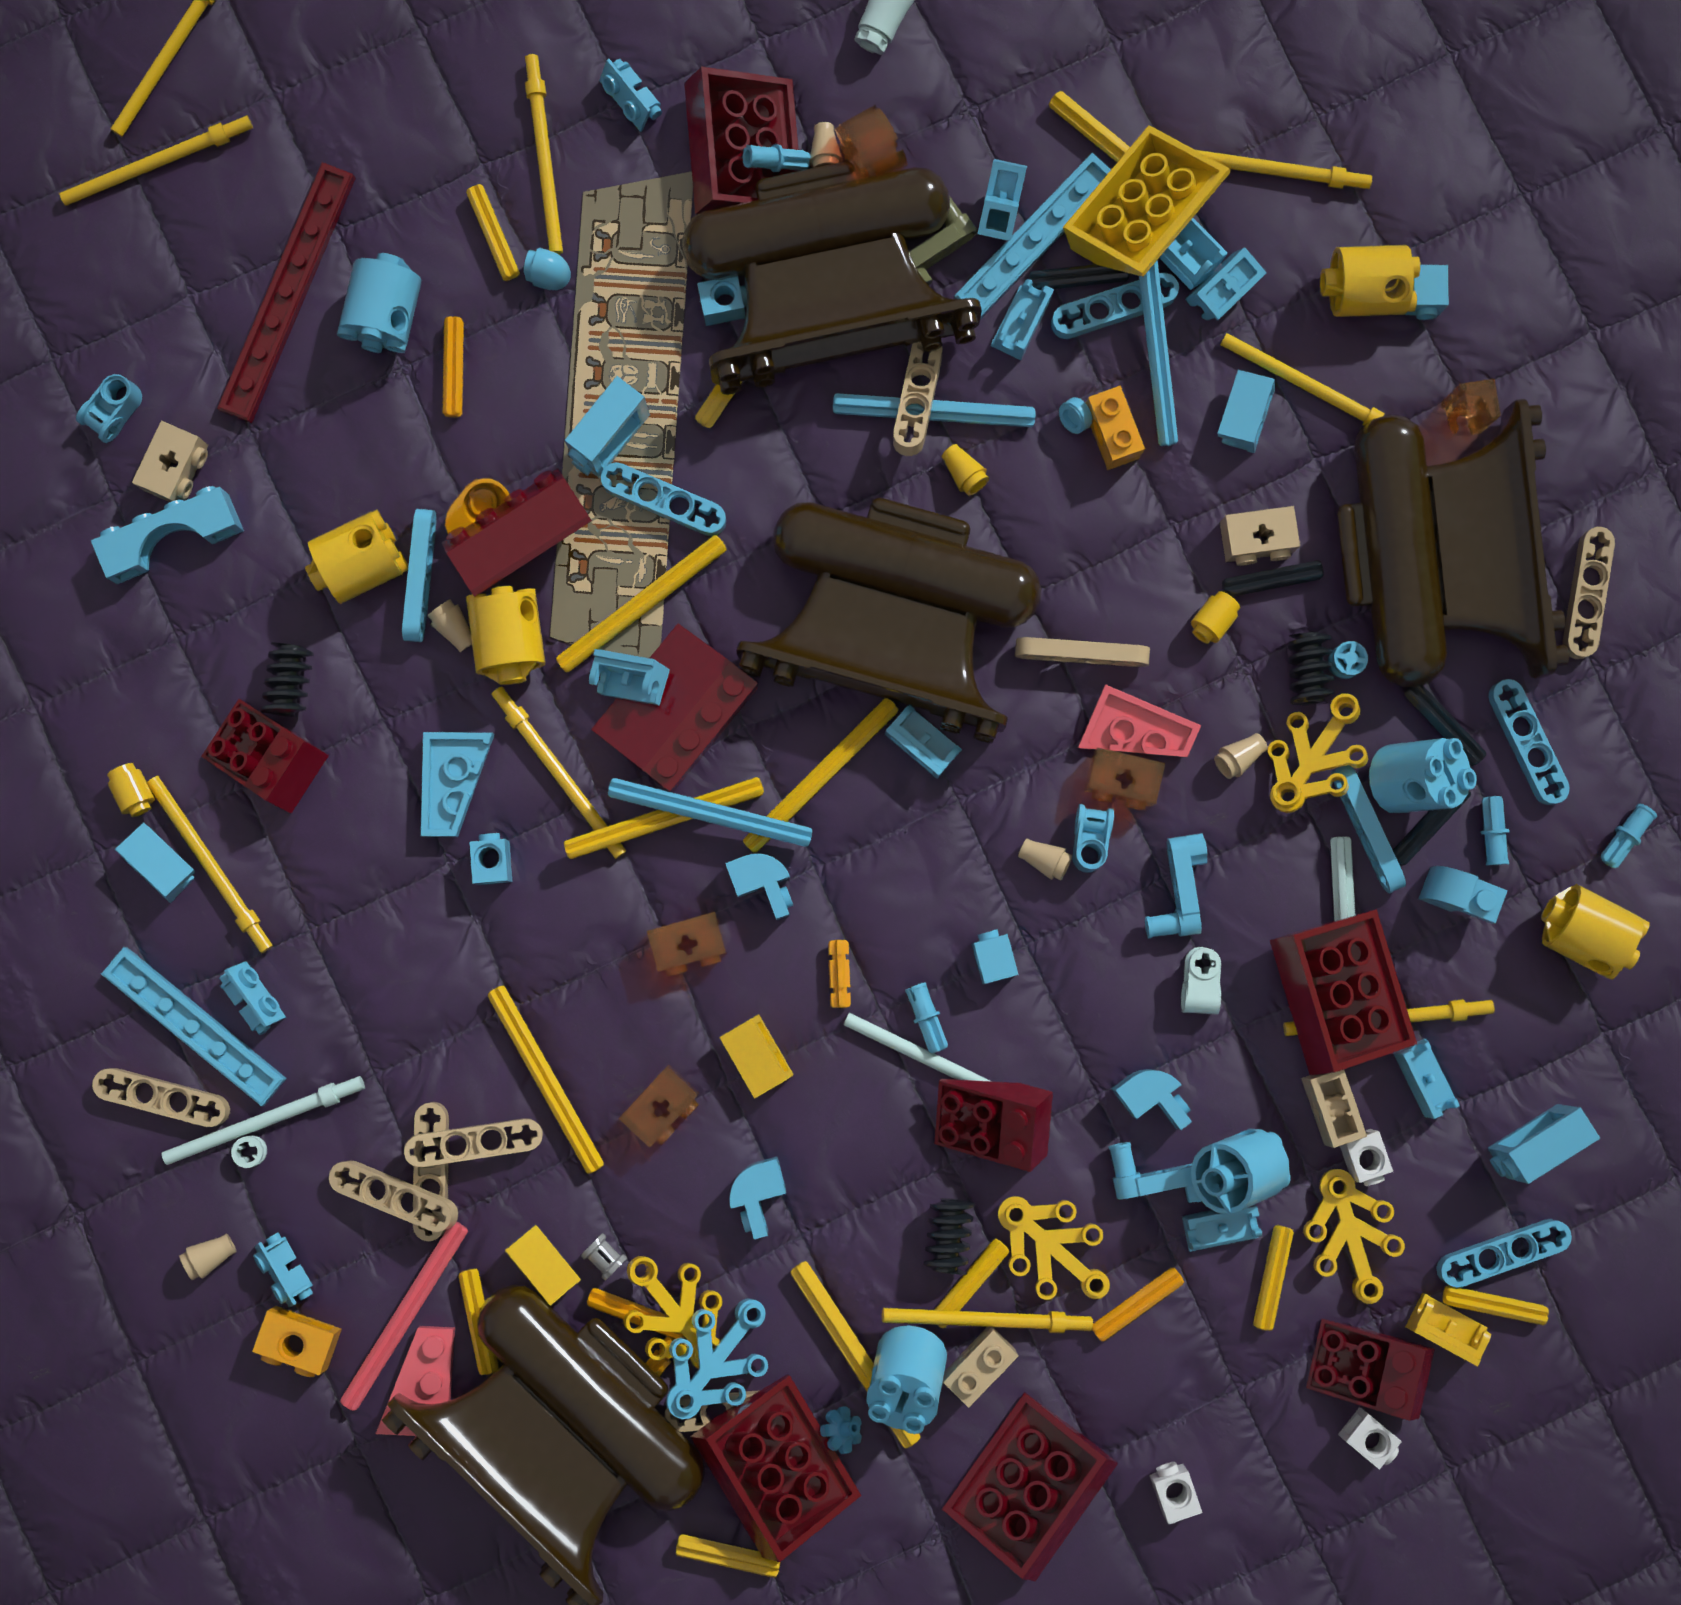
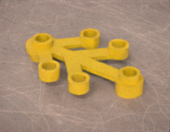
M1340 694L1332 700L1330 709L1333 717L1312 748H1310L1307 735L1309 722L1306 715L1301 712H1294L1288 716L1287 726L1293 734L1299 760V767L1292 777L1287 764L1290 756L1287 744L1282 740H1275L1269 744L1267 752L1274 763L1278 781L1271 789L1270 799L1277 810L1291 813L1300 809L1307 798L1328 793L1335 797L1345 795L1349 789V784L1346 777L1340 773L1330 775L1327 780L1305 783L1312 773L1350 765L1353 768H1361L1368 762L1367 751L1361 745H1352L1345 751L1325 755L1345 724L1355 722L1360 715L1359 703L1353 695ZM1349 707L1353 709L1352 713L1348 716L1340 714L1343 708ZM1301 719L1304 721L1301 727H1292V723L1295 720ZM1278 747L1285 749L1281 756L1273 755L1274 749ZM1355 752L1363 754V757L1358 761L1350 759L1351 755ZM1334 781H1343L1344 785L1342 788L1337 790L1331 788ZM1287 792L1295 794L1291 801H1284L1282 799L1283 795Z
M1331 1169L1320 1180L1319 1188L1323 1199L1313 1218L1306 1222L1303 1228L1305 1237L1310 1241H1323L1327 1235L1325 1224L1336 1207L1340 1220L1322 1254L1315 1258L1314 1269L1325 1277L1335 1274L1337 1270L1336 1259L1345 1242H1347L1357 1275L1352 1283V1292L1363 1303L1373 1304L1382 1297L1383 1285L1371 1273L1360 1236L1380 1246L1382 1251L1391 1257L1400 1256L1405 1249V1244L1400 1237L1394 1234L1387 1235L1356 1218L1350 1202L1370 1211L1371 1216L1375 1220L1383 1223L1389 1222L1393 1218L1394 1208L1389 1202L1375 1200L1357 1190L1353 1177L1347 1171ZM1338 1180H1341L1344 1184V1189L1341 1193L1333 1191V1184ZM1380 1205H1385L1388 1212L1385 1217L1380 1218L1377 1215V1208ZM1319 1225L1321 1229L1320 1234L1317 1237H1311L1309 1233L1311 1226ZM1395 1239L1398 1242V1247L1395 1251L1390 1252L1387 1244L1390 1240ZM1329 1259L1331 1262L1330 1269L1324 1272L1321 1271V1261ZM1372 1283L1375 1287V1292L1371 1296H1366L1364 1288L1367 1284Z
M1008 1197L999 1206L998 1219L1001 1225L1010 1231L1011 1258L1008 1262L1010 1271L1016 1276H1024L1030 1270V1261L1024 1255V1232H1026L1035 1240L1038 1274L1035 1291L1041 1299L1050 1300L1057 1293V1285L1052 1280L1051 1255L1080 1280V1287L1086 1296L1091 1299L1103 1298L1110 1288L1108 1277L1098 1269L1089 1270L1061 1245L1064 1243L1085 1242L1087 1245L1096 1246L1103 1240L1102 1229L1096 1224L1089 1223L1082 1228L1044 1230L1033 1220L1058 1218L1062 1222H1070L1076 1217L1077 1210L1075 1205L1068 1200H1061L1057 1204L1031 1206L1022 1197ZM1063 1205H1069L1072 1209L1070 1216L1066 1218L1061 1217L1059 1214V1209ZM1014 1208H1019L1022 1211V1217L1018 1221H1013L1009 1217L1010 1211ZM1091 1228H1095L1098 1231V1237L1094 1241H1089L1086 1238V1232ZM1021 1258L1025 1260L1026 1266L1022 1271L1014 1270L1013 1263L1016 1259ZM1093 1279H1100L1102 1281L1100 1290L1092 1291L1090 1289V1282ZM1044 1282L1052 1284V1291L1047 1295L1040 1292V1286Z
M645 1256L633 1258L627 1267L628 1278L634 1284L644 1286L668 1317L644 1315L640 1311L631 1310L624 1316L623 1323L625 1328L632 1333H640L643 1330L682 1333L693 1346V1353L689 1359L693 1366L699 1369L696 1329L692 1325L696 1285L701 1278L699 1267L692 1263H685L679 1267L678 1278L682 1285L680 1304L678 1305L656 1278L658 1274L656 1263ZM639 1264L646 1266V1273L642 1277H637L635 1274V1269ZM692 1267L695 1275L693 1279L687 1281L684 1278V1272ZM706 1290L700 1295L699 1304L702 1309L712 1312L715 1316V1325L711 1330L712 1348L714 1350L720 1343V1340L716 1338L718 1310L721 1308L723 1301L718 1292ZM714 1295L716 1303L713 1307L708 1308L705 1302L706 1298ZM707 1314L703 1316L702 1327H705L709 1322ZM634 1315H639L641 1319L640 1325L636 1328H631L630 1319ZM654 1337L646 1343L645 1352L651 1359L660 1361L665 1357L673 1358L669 1352L670 1344H667L663 1339ZM655 1343L662 1344V1352L659 1355L652 1354L651 1349ZM678 1344L676 1354L677 1356H682L686 1352V1345Z

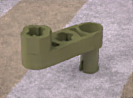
M951 197L950 211L944 223L945 229L909 251L915 267L928 285L933 280L926 270L966 244L978 232L968 215L961 213Z

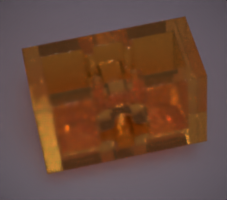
M1097 747L1092 754L1084 791L1092 793L1091 798L1094 800L1112 803L1113 798L1126 801L1125 806L1128 808L1146 811V806L1152 807L1157 803L1165 763ZM1126 773V779L1132 781V784L1122 789L1121 782L1115 780V778Z
M715 912L647 931L658 972L666 971L668 977L687 972V964L700 961L701 967L722 962L720 955L727 953ZM688 936L692 941L697 940L698 946L692 949V955H688L686 951H680L678 945L684 943L683 937Z
M668 1065L619 1119L648 1147H651L655 1142L662 1146L675 1132V1129L671 1127L673 1122L679 1116L686 1119L697 1108L699 1103L695 1101V1098L700 1093ZM656 1100L660 1103L667 1100L670 1103L667 1108L671 1113L669 1117L666 1114L658 1117L654 1113L657 1110V1106L654 1104Z

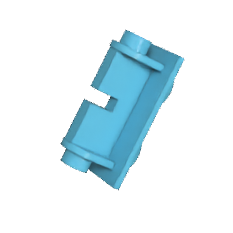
M610 59L606 60L599 81L602 83L606 93L611 95L622 108L626 118L632 121L640 132L643 131L648 117L655 120L662 114L660 109L661 103L647 87L638 91L634 89L641 85L642 80L633 71L628 62H623L621 59L612 62Z
M247 961L224 970L225 973L219 978L222 982L220 987L235 1006L245 1000L247 1005L239 1012L249 1025L251 1031L256 1030L261 1035L271 1028L270 1025L286 1018L279 1008L277 1000L269 994L260 981L257 972L250 967Z
M279 1232L266 1239L269 1246L264 1247L262 1242L255 1246L257 1253L253 1257L261 1272L265 1273L268 1271L275 1284L271 1285V1289L279 1303L283 1304L286 1302L290 1308L296 1304L293 1298L296 1295L302 1301L313 1294L310 1288L313 1284L310 1282L301 1264L288 1271L285 1265L297 1257L287 1242L286 1237L281 1238Z

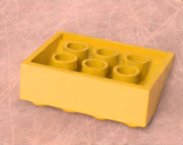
M1148 125L1063 226L1071 250L1096 265L1144 277L1230 174V168Z

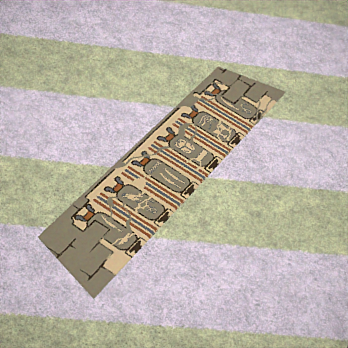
M692 171L583 192L565 439L616 376L620 377L645 397L650 416L612 463L625 464L669 484H672L688 266L682 252V238L686 227L691 221ZM564 442L562 475L592 520L557 543L550 637L574 644L666 573L670 520L607 493L601 483V476L598 478L592 472L587 476L572 464L573 459L569 457V449L566 442ZM619 471L616 476L610 475L608 477L612 482V487H616L618 483L628 486L629 492L627 494L632 495L633 484L638 479L633 477V484L623 479L622 472ZM645 484L639 489L638 495L643 501H652L656 498L658 489L652 484ZM664 599L599 650L650 658L661 644Z

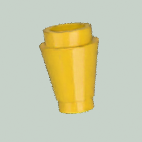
M957 444L950 446L944 451L941 458L945 461L960 492L965 491L968 496L979 492L988 483L987 469Z

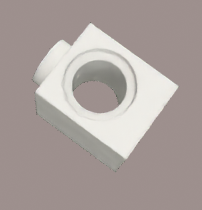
M1373 1129L1365 1130L1367 1137L1340 1146L1349 1174L1353 1177L1354 1181L1363 1182L1364 1186L1380 1183L1385 1180L1383 1175L1393 1172L1380 1132ZM1369 1149L1373 1154V1163L1368 1168L1363 1169L1359 1158L1363 1151Z
M1360 1407L1338 1434L1379 1470L1384 1464L1388 1465L1396 1458L1399 1452L1398 1446L1402 1442ZM1378 1432V1444L1373 1448H1366L1365 1441L1367 1436Z
M1176 1462L1163 1464L1156 1468V1473L1149 1475L1163 1517L1168 1524L1202 1513L1189 1472L1183 1463L1177 1465ZM1181 1483L1183 1490L1178 1497L1169 1498L1166 1496V1490L1169 1485Z

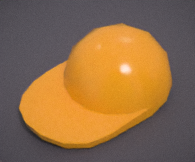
M490 478L475 479L469 483L451 504L446 513L445 527L447 534L458 527L466 528L476 521L475 518L482 511L488 508L495 509L503 504L505 498L509 495L508 490L501 483Z

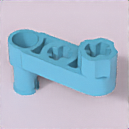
M1202 833L1167 838V855L1176 909L1175 913L1145 917V929L1148 939L1171 934H1178L1180 937L1201 934L1200 910L1192 866L1207 864V846Z
M1131 1142L1108 1146L1116 1177H1113V1183L1117 1199L1134 1198L1185 1187L1188 1203L1201 1202L1192 1184L1191 1167L1193 1163L1140 1174V1172H1136Z

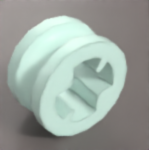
M244 1136L233 1144L231 1150L232 1158L240 1167H255L266 1158L267 1146L264 1140L258 1136ZM245 1142H248L250 1147L256 1146L257 1154L252 1155L255 1158L253 1161H250L249 1156L243 1157L241 1154V1149L246 1148Z

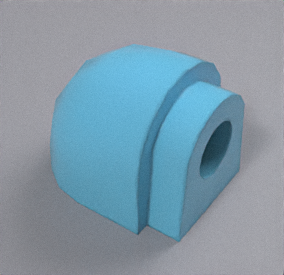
M538 248L537 251L529 250L524 264L526 281L532 282L533 286L555 291L564 288L571 278V271L568 263L562 256L543 248Z

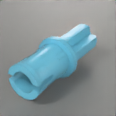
M774 144L772 147L746 145L743 151L745 167L771 169L772 172H779L781 169L806 170L809 168V161L811 159L810 154L804 150L783 149L778 144Z
M1500 796L1485 797L1482 799L1484 831H1481V835H1485L1486 865L1509 864L1506 833L1510 832L1509 829L1505 828L1503 798Z
M1638 803L1622 826L1616 827L1615 831L1617 834L1601 854V859L1606 865L1612 868L1619 867L1634 845H1640L1641 836L1653 820L1657 818L1655 811L1644 804Z
M926 982L906 989L905 992L916 1017L914 1023L919 1024L928 1051L936 1053L946 1049L948 1043L937 1017L940 1015V1012L935 1010Z

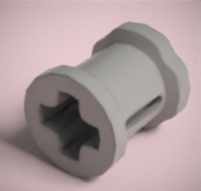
M602 1233L580 1256L583 1259L588 1258L603 1273L602 1278L606 1281L627 1257L624 1254L619 1255L605 1241L606 1235ZM598 1251H600V1252L610 1261V1263H608V1262L598 1253Z

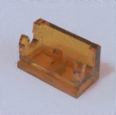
M1495 379L1459 384L1441 402L1442 409L1446 410L1448 426L1452 433L1456 434L1459 431L1457 418L1460 416L1468 420V428L1471 435L1481 434L1501 416Z

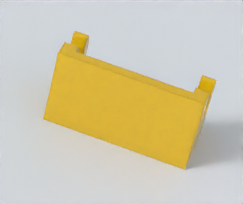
M760 1015L751 1018L719 1037L754 1099L794 1075Z
M537 1225L532 1227L505 1250L507 1255L549 1306L581 1280Z
M1425 1293L1421 1294L1405 1326L1477 1367L1491 1338V1333L1487 1331L1486 1326Z

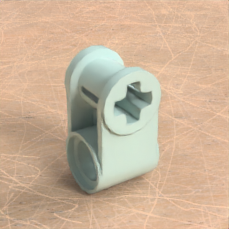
M1204 947L1193 948L1187 953L1184 961V982L1181 992L1182 1012L1218 1015L1221 1005V959L1212 949ZM1204 953V958L1210 960V966L1204 967L1202 972L1200 967L1195 966V961L1201 959Z

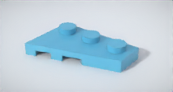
M423 732L422 837L459 836L494 738V733Z

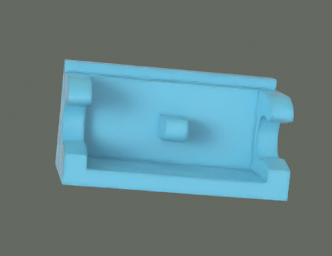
M1192 218L1159 258L1192 290L1213 274L1228 253Z
M1244 247L1232 253L1185 300L1190 306L1198 305L1203 309L1204 313L1201 316L1203 319L1210 320L1215 318L1219 320L1267 272Z
M1026 279L1023 286L1020 285L991 343L992 347L1019 360H1022L1054 289L1046 285L1042 290L1036 289L1032 286L1033 282L1030 279Z
M1238 370L1217 433L1218 437L1223 438L1222 443L1255 453L1275 391V379Z
M595 649L593 654L595 658L589 675V684L597 685L598 683L597 693L604 696L660 706L670 669L655 659Z
M910 705L901 712L885 731V735L937 779L962 750Z
M145 823L141 824L115 849L169 903L173 902L195 878L193 876L195 873L194 869Z
M1422 1039L1417 1042V1045L1393 1053L1424 1117L1436 1119L1443 1115L1442 1111L1460 1106L1431 1050L1429 1041Z
M1252 1205L1233 1214H1221L1209 1210L1182 1216L1189 1251L1259 1238L1262 1236V1230L1258 1227L1256 1217H1259L1258 1207Z

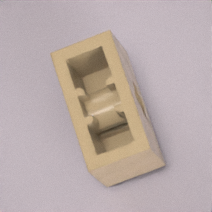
M161 420L132 483L141 490L168 502L187 499L192 491V479L197 469L202 468L206 462L208 444L200 437ZM171 462H172V463H175V464L178 463V465H177L176 468H175V467H170V468H169V465L171 464Z
M1294 506L1225 515L1220 521L1226 562L1236 561L1237 566L1254 564L1257 562V558L1270 556V561L1291 558V553H1294L1300 547ZM1258 531L1261 537H1267L1263 544L1260 539H1254V535Z
M1345 1070L1335 1073L1309 1075L1301 1078L1324 1145L1335 1148L1367 1137Z
M987 1327L945 1370L943 1383L969 1408L1019 1355L1015 1348L994 1327Z

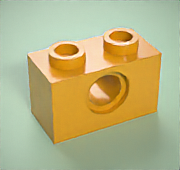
M1121 385L1088 397L1086 404L1092 414L1091 429L1107 470L1138 460L1145 447Z
M274 1306L266 1312L252 1352L262 1355L261 1360L268 1364L280 1366L282 1363L294 1366V1371L302 1376L315 1377V1374L321 1375L328 1369L342 1329L279 1306ZM291 1335H296L302 1339V1352H296L290 1347L289 1339Z

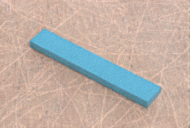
M1091 153L1012 235L1011 241H1006L954 295V299H978L982 308L981 320L1064 233L1063 226L1111 169Z
M123 947L102 972V976L260 1106H265L287 1079L128 947Z

